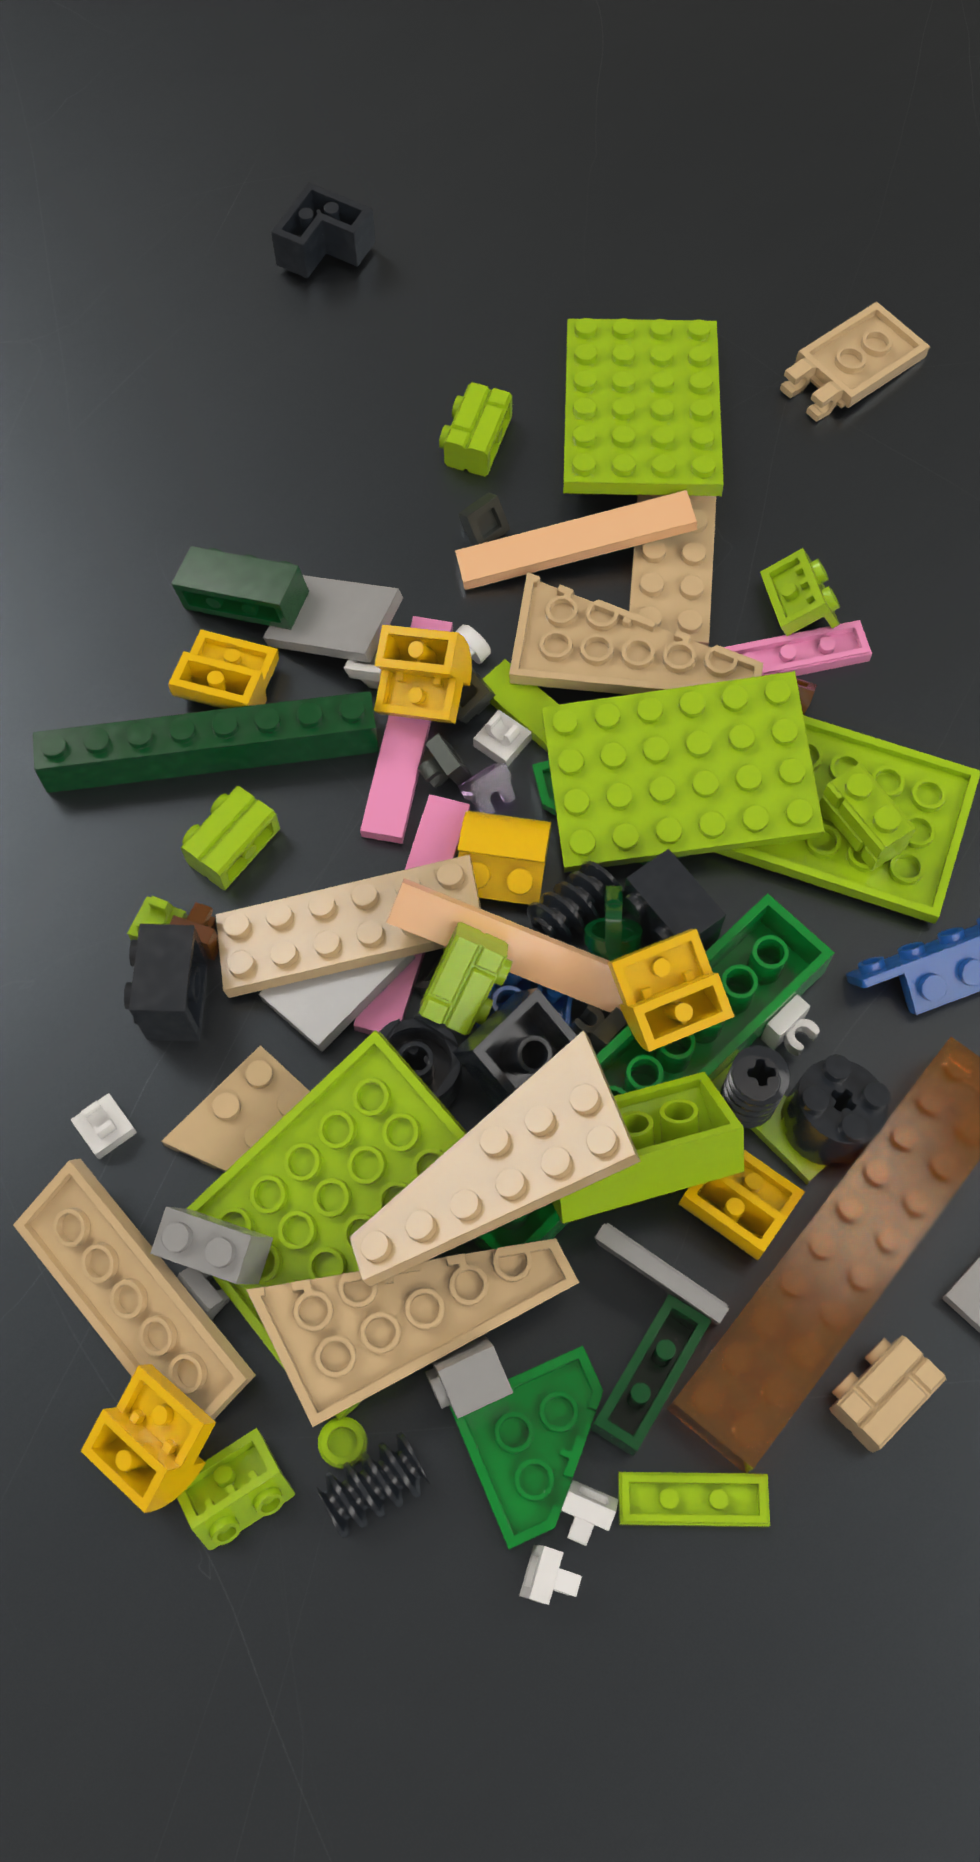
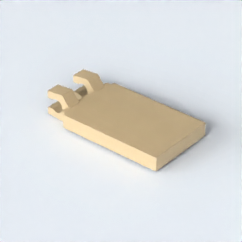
M875 302L799 350L795 364L785 370L784 376L788 381L781 384L780 390L786 396L792 398L803 392L810 382L818 388L811 396V400L815 404L810 405L806 413L817 422L828 416L836 405L841 409L845 406L847 408L851 407L924 359L930 346L883 306Z

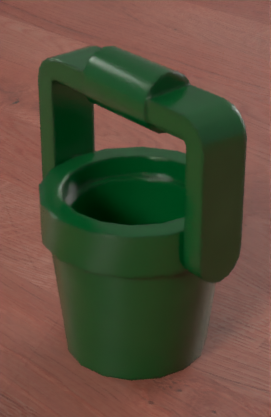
M606 886L605 918L593 920L584 929V942L588 952L609 961L639 950L643 942V929L641 925L633 920L622 918V886Z

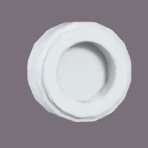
M463 624L457 629L456 632L464 636L469 645L471 659L481 664L491 654L488 643L469 625Z

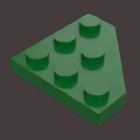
M580 1346L509 1378L508 1381L513 1391L512 1394L457 1419L449 1405L508 1550L545 1534L556 1527L604 1392L584 1346Z

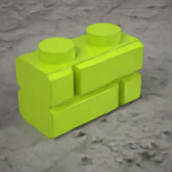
M471 382L464 396L458 395L452 409L453 422L451 426L444 425L439 439V447L444 449V463L448 467L462 471L467 469L470 473L484 477L489 474L512 418L513 396L510 392L496 388L490 390L488 386Z
M861 763L826 785L824 795L819 803L820 808L856 852H861V858L871 870L880 867L907 848L910 838H912L916 831V827Z
M236 786L229 795L224 793L215 800L211 807V815L201 826L195 824L186 832L182 841L183 845L181 846L182 853L189 866L203 876H206L222 890H226L280 830L277 814L274 810L260 800H256L253 795L240 786Z
M458 922L421 1000L420 1015L438 1024L443 1023L446 1027L464 1035L470 1034L475 1022L482 1025L486 1021L493 1004V1000L487 997L494 983L502 986L512 966V961L507 959L508 944L488 933H482L479 929L463 922Z

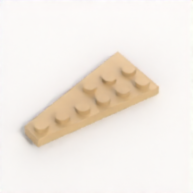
M527 572L509 672L511 684L630 695L762 676L763 662L718 645L714 647L703 645L691 640L690 634L676 630L675 633L656 626V621L599 599L594 602L574 595L573 589L563 585H559L558 588L540 582L539 576Z
M584 1030L350 1236L363 1282L371 1287L641 1162L590 1039Z
M260 1045L161 1142L165 1147L176 1152L180 1151L199 1160L202 1164L225 1172L310 1091Z
M555 1238L427 1260L371 1287L362 1281L360 1271L246 1290L312 1427L569 1289L578 1284L579 1281Z

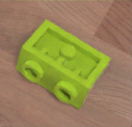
M802 548L760 571L779 625L786 636L822 617H825L832 629L840 625L835 614V610L840 608V604L831 587L825 588L823 584L829 580V577L818 558L811 561Z
M255 1428L204 1461L206 1464L199 1475L177 1499L192 1531L208 1550H213L220 1545L233 1541L242 1530L262 1517L277 1512L286 1501L294 1497L295 1492L280 1470L264 1437Z

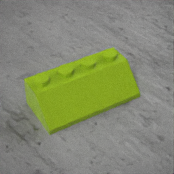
M706 1072L614 1096L641 1162L552 1202L561 1222L567 1223L744 1172V1127Z

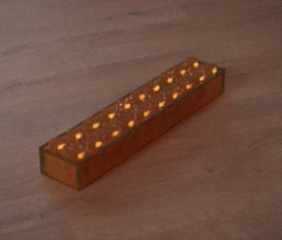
M953 1037L948 1039L887 1119L881 1132L862 1152L667 1410L744 1473H748L755 1468L979 1162L980 1057Z

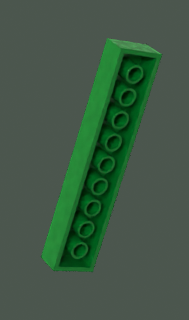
M767 893L705 952L712 972L718 973L734 1017L650 1052L640 1046L629 1026H627L596 1055L613 1096L701 1072H706L710 1080L713 1081L734 1061L739 1052L749 1047L763 1033L767 1023L797 994L801 996L825 973L835 952ZM550 1203L476 1237L472 1241L482 1251L549 1240L554 1238L569 1222L562 1223L553 1204Z

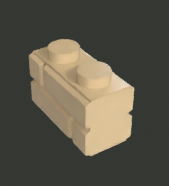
M903 1335L892 1343L884 1337L865 1356V1359L871 1364L859 1378L853 1372H850L832 1391L838 1400L829 1408L831 1413L872 1453L880 1450L946 1380L945 1375Z

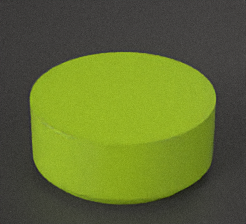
M343 1417L341 1420L334 1418L326 1423L320 1431L318 1449L321 1457L330 1466L343 1469V1464L349 1462L354 1467L361 1462V1454L367 1452L368 1437L364 1428L356 1420L349 1417Z

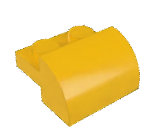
M382 625L374 666L382 670L374 711L382 715L456 724L462 687L470 686L472 675L471 653L464 636L458 632Z
M200 629L190 653L183 651L168 683L170 692L174 697L221 709L266 704V688L279 660L278 649Z
M466 810L460 832L458 857L470 855L479 898L530 905L533 902L540 903L552 822Z
M689 929L607 962L622 1000V1004L619 1006L637 1042L648 1052L734 1017L718 973L712 972L697 929Z
M744 1150V1172L689 1187L681 1198L679 1205L758 1261L805 1191Z
M152 1364L138 1365L118 1405L114 1408L102 1409L81 1452L144 1513H148L171 1503L199 1475L206 1464L199 1457V1454L216 1422Z

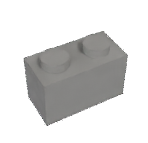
M166 1207L150 1254L234 1284H259L273 1237L191 1209Z
M485 1335L432 1362L433 1368L425 1372L441 1409L450 1405L457 1419L513 1393L496 1350Z

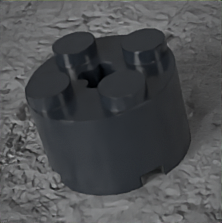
M415 1016V1018L401 1021L398 1019L383 1027L379 1032L383 1034L409 1066L417 1068L420 1064H424V1069L422 1071L415 1070V1073L441 1103L448 1108L457 1097L462 1084V1063L452 1053L459 1046L451 1030L443 1023L438 1024L422 1016Z
M830 1055L827 1059L810 1066L786 1097L781 1109V1120L784 1117L787 1129L785 1135L790 1145L801 1156L811 1162L820 1165H829L831 1162H844L843 1164L852 1162L860 1156L884 1128L888 1118V1104L890 1103L891 1096L888 1088L880 1083L867 1069L849 1061L842 1055Z

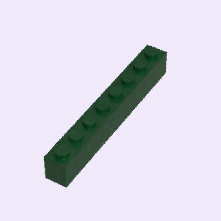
M371 691L33 732L34 770L47 793L379 752Z

